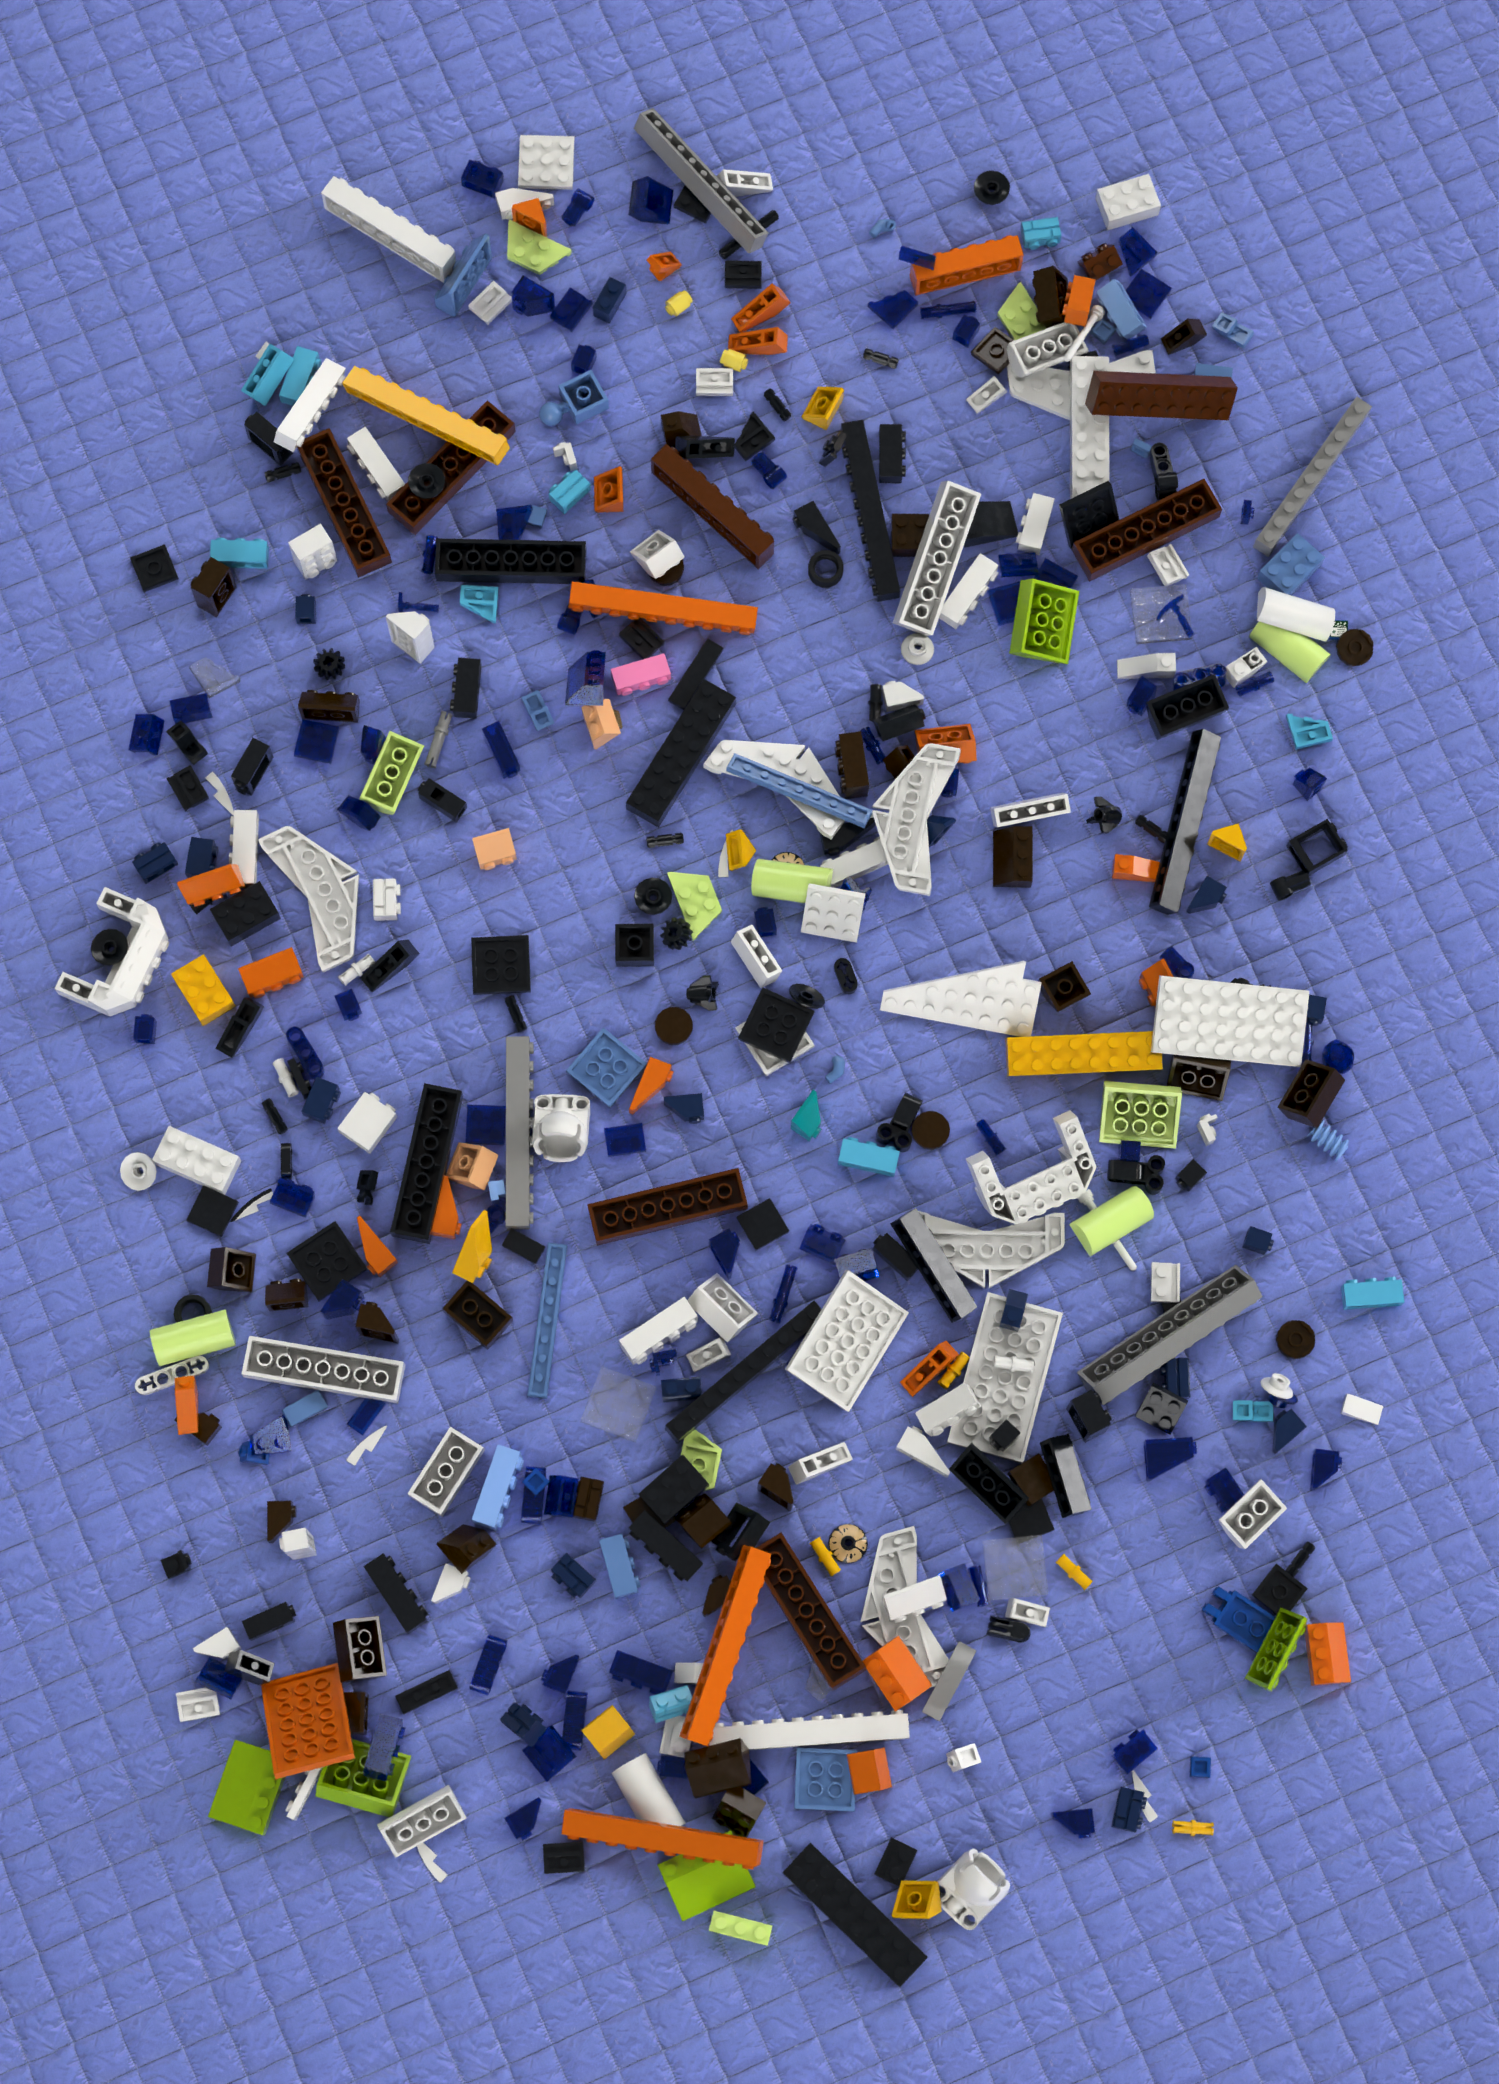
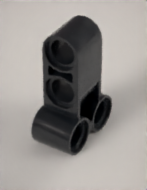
M1155 443L1151 448L1150 463L1155 479L1156 498L1161 500L1177 492L1178 478L1176 471L1173 472L1167 446L1163 443Z
M905 1092L890 1124L883 1123L878 1127L877 1140L881 1144H888L892 1141L897 1151H908L912 1142V1137L908 1131L923 1100ZM882 1130H888L891 1135L889 1137H883L880 1134V1132ZM904 1138L908 1141V1144L902 1146L898 1143V1139Z
M1159 1155L1150 1157L1148 1163L1109 1160L1107 1180L1117 1183L1145 1185V1189L1149 1194L1156 1195L1162 1190L1164 1184L1160 1174L1164 1170L1165 1160ZM1156 1161L1160 1163L1161 1168L1153 1169L1151 1163ZM1155 1180L1159 1183V1187L1154 1189L1150 1187L1149 1182Z

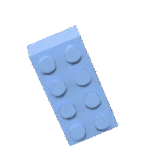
M497 1445L472 1517L474 1524L497 1531L498 1527H502L505 1518L503 1514L504 1508L508 1509L511 1501L510 1490L515 1489L518 1480L516 1479V1473L521 1471L524 1463L520 1451Z

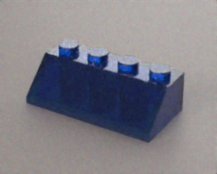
M599 650L586 652L568 668L565 705L603 706L606 652Z

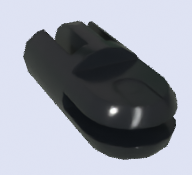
M990 1616L989 1620L991 1622L988 1623L989 1630H987L986 1635L1015 1642H1025L1029 1639L1031 1631L1028 1625Z

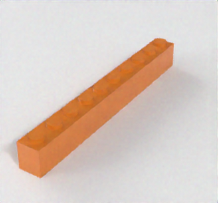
M573 581L568 608H572L575 612L586 610L596 615L608 613L612 617H620L622 615L628 616L632 620L644 618L648 622L665 621L669 625L680 623L684 624L685 627L691 628L702 626L705 630L716 628L726 633L738 631L742 635L754 634L758 607Z
M747 1545L742 1546L679 1737L708 1746L713 1738V1729L715 1723L719 1720V1711L726 1699V1690L728 1684L732 1681V1672L739 1660V1651L745 1642V1633L752 1621L753 1609L758 1603V1593L764 1584L766 1569L769 1568L771 1563V1554Z
M573 1808L564 1810L561 1834L567 1835V1838L572 1840H579V1837L587 1838L586 1841L590 1843L604 1841L608 1846L622 1844L625 1845L626 1849L637 1850V1847L645 1848L644 1851L649 1853H656L658 1850L664 1851V1855L667 1856L682 1854L683 1858L692 1860L695 1857L703 1858L704 1862L715 1863V1860L722 1861V1864L726 1866L741 1864L744 1869H754V1867L761 1864L764 1841Z

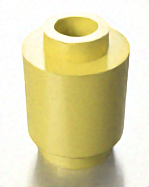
M679 291L665 302V309L669 315L677 317L690 307L693 300L687 291Z
M724 349L720 363L724 364V367L733 368V370L741 372L742 369H746L748 359H746V354L732 349Z

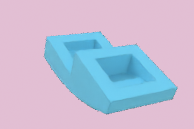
M1233 1401V1421L1274 1422V1402Z

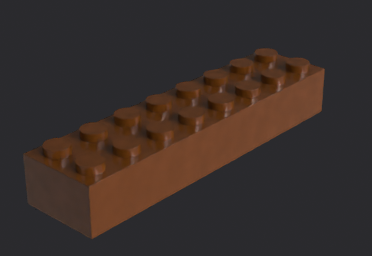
M1093 371L1085 405L1092 415L1229 420L1238 387L1231 377Z
M488 400L469 418L480 427L485 426L495 434H502L507 440L516 432L515 423ZM447 441L427 462L438 466L445 476L443 491L438 496L423 499L411 492L407 482L386 504L388 513L416 535L487 460ZM426 481L424 482V485L428 486L430 485V482Z
M330 428L305 438L302 446H297L298 453L357 577L359 578L391 564L390 553Z
M667 444L664 445L651 458V473L757 569L761 568L774 555L773 536L768 532L762 531L760 525L755 520L751 521L742 508H737L729 496H724L720 493L717 485L714 483L710 484L706 480V476L701 471L697 472L688 459L684 460L679 456L680 453L676 448L669 447Z
M1202 479L1074 542L1072 552L1090 582L1219 518L1222 508L1206 480Z
M739 1168L587 1204L597 1246L748 1209Z
M782 1532L756 1547V1549L771 1554V1563L769 1568L766 1569L764 1583L832 1692L866 1671V1666Z

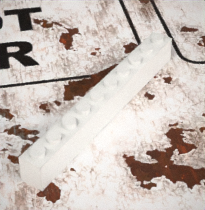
M903 1710L891 1711V1715H883V1712H871V1716H863V1713L851 1714L850 1718H844L843 1714L831 1715L832 1719H824L823 1716H813L812 1720L804 1721V1717L792 1718V1722H784V1719H772V1723L764 1724V1720L752 1721V1725H744V1722H732V1726L725 1727L724 1723H715L714 1735L711 1742H709V1746L738 1738L742 1739L749 1750L909 1739L908 1713L903 1714Z

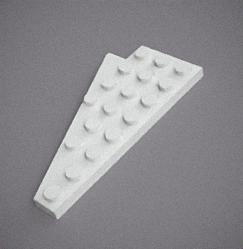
M1020 961L884 990L880 1010L1013 1036L1030 1037L1041 982L1023 979L1026 961Z

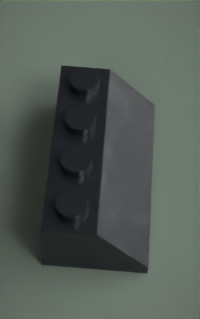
M1215 674L1146 702L1149 722L1157 740L1225 713L1229 709Z
M973 1443L965 1449L949 1468L1005 1524L1018 1514L1029 1499Z

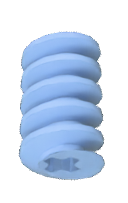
M1322 1120L1318 1128H1313L1308 1136L1312 1135L1311 1142L1318 1139V1147L1324 1144V1152L1330 1149V1157L1337 1154L1335 1161H1338L1348 1148L1349 1140L1346 1139L1342 1142L1343 1135L1341 1134L1336 1137L1337 1130L1329 1132L1331 1126L1323 1127L1324 1120Z

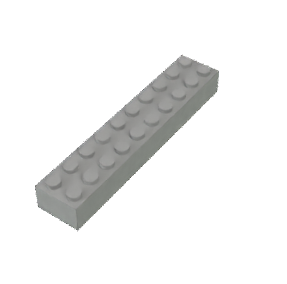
M1234 1265L1079 1370L1077 1374L1087 1391L1093 1390L1094 1393L1097 1392L1102 1400L1101 1404L1104 1405L1122 1392L1127 1391L1129 1387L1138 1381L1143 1380L1154 1370L1159 1369L1169 1360L1175 1358L1185 1349L1190 1348L1198 1340L1224 1325L1226 1321L1240 1314L1248 1306L1255 1304L1263 1296L1255 1280L1237 1265Z

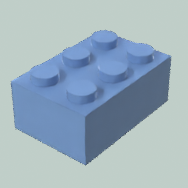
M1297 533L1260 570L1257 579L1269 589L1293 595L1322 565L1325 557Z

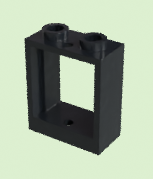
M258 412L250 415L245 420L244 426L248 439L280 466L293 454L292 451L274 442L277 428Z
M252 738L231 775L236 791L243 795L247 793L252 796L273 759L269 745Z
M1328 819L1289 840L1287 848L1301 870H1305L1308 876L1343 857L1348 851L1345 840L1343 838L1340 839L1336 826L1332 822L1330 823ZM1324 831L1337 852L1313 865L1300 843Z
M737 1502L727 1516L732 1524L711 1541L716 1546L715 1550L723 1556L726 1555L735 1562L739 1558L742 1546L755 1547L770 1524L759 1513ZM748 1520L747 1525L735 1541L734 1545L730 1547L729 1545L737 1535L738 1531L740 1530L744 1522Z

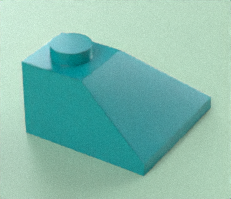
M812 1090L791 1120L790 1128L809 1142L812 1137L816 1139L822 1130L819 1128L821 1119L815 1090Z

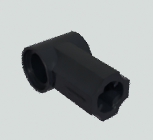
M1305 870L1288 877H1279L1270 882V886L1278 901L1286 899L1294 892L1311 885L1310 878Z

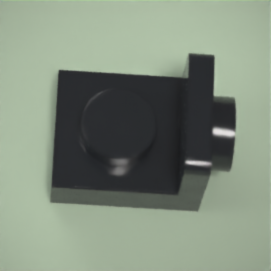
M182 1550L161 1560L168 1579L191 1570L189 1566L192 1564L188 1553L184 1554Z

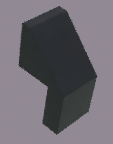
M182 720L166 731L193 765L208 754Z

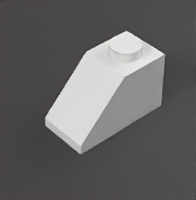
M889 681L882 685L886 712L900 710L913 704L919 706L924 703V696L902 682Z
M445 1563L431 1599L432 1603L437 1604L461 1593L463 1588L467 1589L471 1579L468 1577L469 1573L465 1571L461 1574L456 1567Z
M228 1627L193 1648L198 1654L226 1659L229 1653L242 1649Z
M675 1663L674 1683L696 1685L703 1663Z

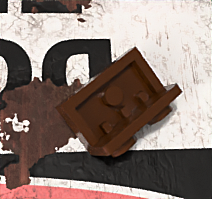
M1106 243L1099 245L1096 248L1097 251L1084 254L1081 257L1082 259L1077 262L1079 266H1083L1088 278L1096 280L1123 265L1115 246Z

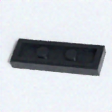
M450 1670L395 1697L402 1713L406 1714L458 1689Z

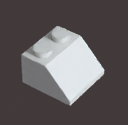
M660 530L630 551L631 555L646 573L655 579L663 576L667 570L678 565L685 557L676 541Z

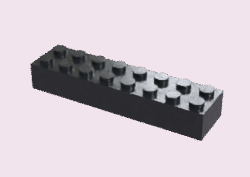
M436 538V582L572 584L573 581L586 583V541Z
M703 679L626 802L627 810L659 828L736 705L735 696Z
M424 1083L390 1230L392 1237L430 1244L431 1230L443 1177L446 1175L463 1100L461 1090Z
M811 1843L782 1872L898 1987H901L928 1958Z

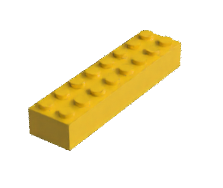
M1153 1031L1005 1038L1007 1077L1162 1070V1053L1151 1052Z

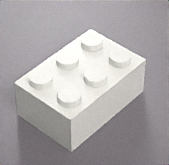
M1149 174L1097 189L1095 199L1107 231L1159 215L1161 204Z
M321 523L288 542L294 563L305 580L316 577L320 571L333 567L335 562H337L332 540Z

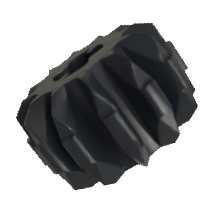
M323 648V654L317 653L318 659L313 660V663L316 665L314 670L318 672L320 678L325 675L327 681L330 676L335 680V674L342 675L341 669H345V664L343 663L345 659L343 656H340L339 651L334 653L333 648H330L329 652H326V649Z
M674 917L671 922L665 921L667 926L661 927L664 933L660 934L661 938L664 939L662 941L663 944L668 945V948L672 950H681L682 946L688 947L687 940H692L689 935L693 933L689 929L691 925L682 918L677 919Z

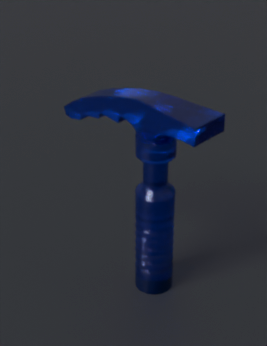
M399 592V613L409 608L420 611L439 612V605L404 603L403 593Z
M1182 594L1170 601L1159 612L1156 620L1159 621L1165 612L1172 609L1173 612H1176L1181 626L1188 638L1194 635V632L1185 616L1181 614L1179 605H1177L1180 601L1184 600Z

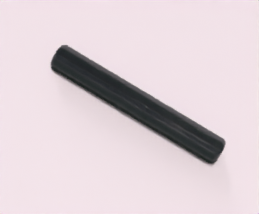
M772 210L758 220V222L766 229L779 219V215L775 210ZM734 238L719 250V255L722 259H726L742 246Z

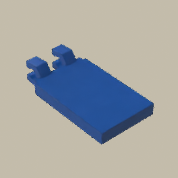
M1219 1586L1215 1587L1212 1594L1223 1600L1222 1604L1217 1609L1207 1603L1202 1608V1611L1213 1617L1211 1620L1213 1625L1255 1653H1258L1275 1617L1237 1591L1227 1592Z

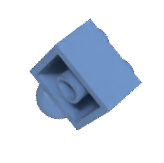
M589 370L559 385V395L563 402L560 404L554 402L545 403L539 411V417L545 425L554 426L562 420L563 414L569 412L577 425L609 409V401L592 370Z

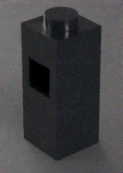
M916 704L875 718L873 721L879 738L882 741H886L924 727L923 720L926 717L923 709H919Z
M430 778L426 782L423 781L418 788L419 799L456 823L467 809V803Z
M888 1233L884 1236L879 1235L873 1242L875 1244L873 1251L906 1281L916 1273L918 1268L909 1253Z
M284 1602L245 1619L242 1623L249 1640L253 1641L294 1623V1617L297 1615L293 1605L289 1606L287 1602Z

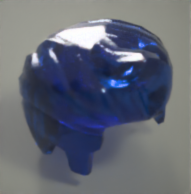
M1335 1039L1329 1042L1322 1051L1323 1065L1335 1068L1340 1074H1345L1354 1065V1052L1350 1046Z

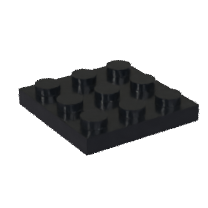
M1109 481L1059 504L1068 546L1071 550L1074 542L1119 520L1112 484Z
M529 935L471 938L473 995L531 992Z
M762 987L738 1040L791 1063L815 1011Z
M336 1221L287 1252V1255L318 1302L368 1270Z

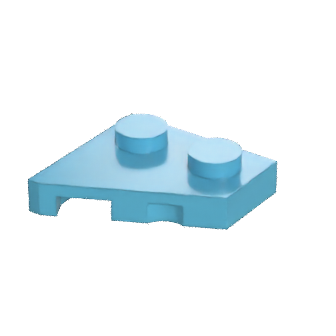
M461 585L460 605L486 620L496 623L499 588Z
M1293 714L1286 715L1296 750L1333 740L1328 721L1313 720L1309 717L1300 718L1293 716Z

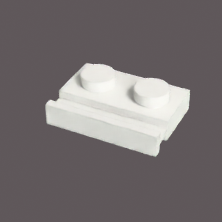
M493 281L468 307L489 325L513 301V297L508 295L502 287Z
M696 368V396H733V368Z
M1172 544L1154 550L1147 555L1165 587L1189 576Z
M1151 1263V1302H1180V1263Z
M216 1686L176 1693L180 1722L220 1715Z
M677 1716L665 1721L659 1753L685 1758L684 1752L690 1750L691 1741L679 1737L685 1720L684 1716Z

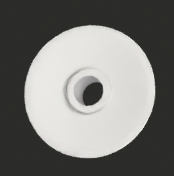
M914 633L903 640L901 654L908 663L922 665L933 657L934 645L929 637ZM915 646H920L921 649L917 650Z
M1274 1373L1271 1377H1265L1260 1381L1263 1389L1282 1399L1293 1397V1391L1289 1387L1290 1380L1284 1375Z

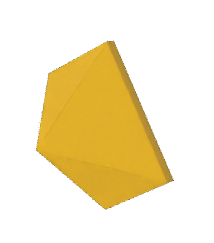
M739 829L726 834L729 870L733 871L745 867L755 854L756 849L743 830Z

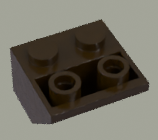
M741 1787L726 1791L712 1819L719 1825L729 1828L736 1835L748 1837L767 1802Z

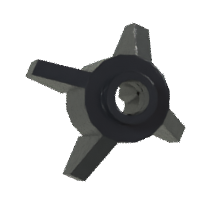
M1094 797L1095 807L1098 808L1094 811V817H1090L1086 822L1089 824L1099 823L1101 833L1107 834L1121 822L1122 812L1119 807L1112 805L1104 798Z
M703 975L687 988V999L691 1003L697 1004L709 1011L717 1010L715 998L716 989L719 985L718 982H712L710 975Z

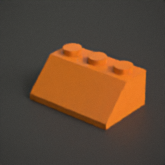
M971 724L914 730L917 754L926 744L933 743L960 748L961 753L957 763L977 761L976 740Z
M228 864L177 882L187 904H194V907L204 905L205 900L211 898L212 901L223 898L222 894L230 892V895L241 892L240 888L245 887L239 866L236 864Z
M292 947L238 968L250 998H260L265 995V992L270 990L278 991L283 988V985L298 983L304 977Z
M1164 958L1141 972L1139 979L1141 988L1143 990L1146 989L1149 995L1147 999L1150 1005L1155 1008L1159 975L1173 977Z
M1344 1623L1307 1624L1304 1633L1311 1686L1350 1683L1351 1677Z
M899 1635L862 1660L895 1712L932 1686Z

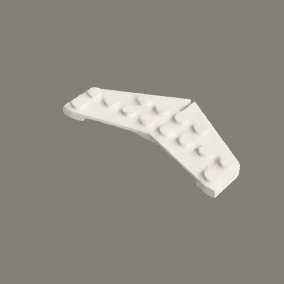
M1153 350L1141 351L1109 363V371L1155 373ZM1010 363L1006 366L1009 393L1012 397L1070 420V371L1046 368L1021 378L1015 374Z
M723 740L717 745L703 765V768L720 775L725 773L739 777L726 771L734 753L839 796L809 747L802 757L798 759L805 750L806 745ZM787 797L817 826V830L830 840H832L845 822L843 819Z
M933 743L926 744L872 806L875 809L889 811V813L872 810V814L894 884L900 891L927 896L931 894L932 881L927 819L959 760L960 748Z
M285 826L259 838L258 842L262 850L308 898L317 959L322 972L324 973L351 960L354 956L359 874L344 882L342 880L357 874V871L290 826Z
M918 1211L922 1215L927 1227L932 1231L937 1243L942 1247L945 1256L952 1263L955 1272L984 1289L985 1271H989V1288L1060 1251L1065 1243V1213H1052L1022 1224H1014L992 1231H982Z
M914 1526L884 1534L880 1537L861 1622L879 1618V1621L862 1625V1627L881 1647L899 1635L932 1684L930 1688L936 1686L949 1661L948 1657L922 1615L914 1616L912 1613L906 1616V1620L895 1623V1620H889L882 1601L883 1595L917 1583V1534Z

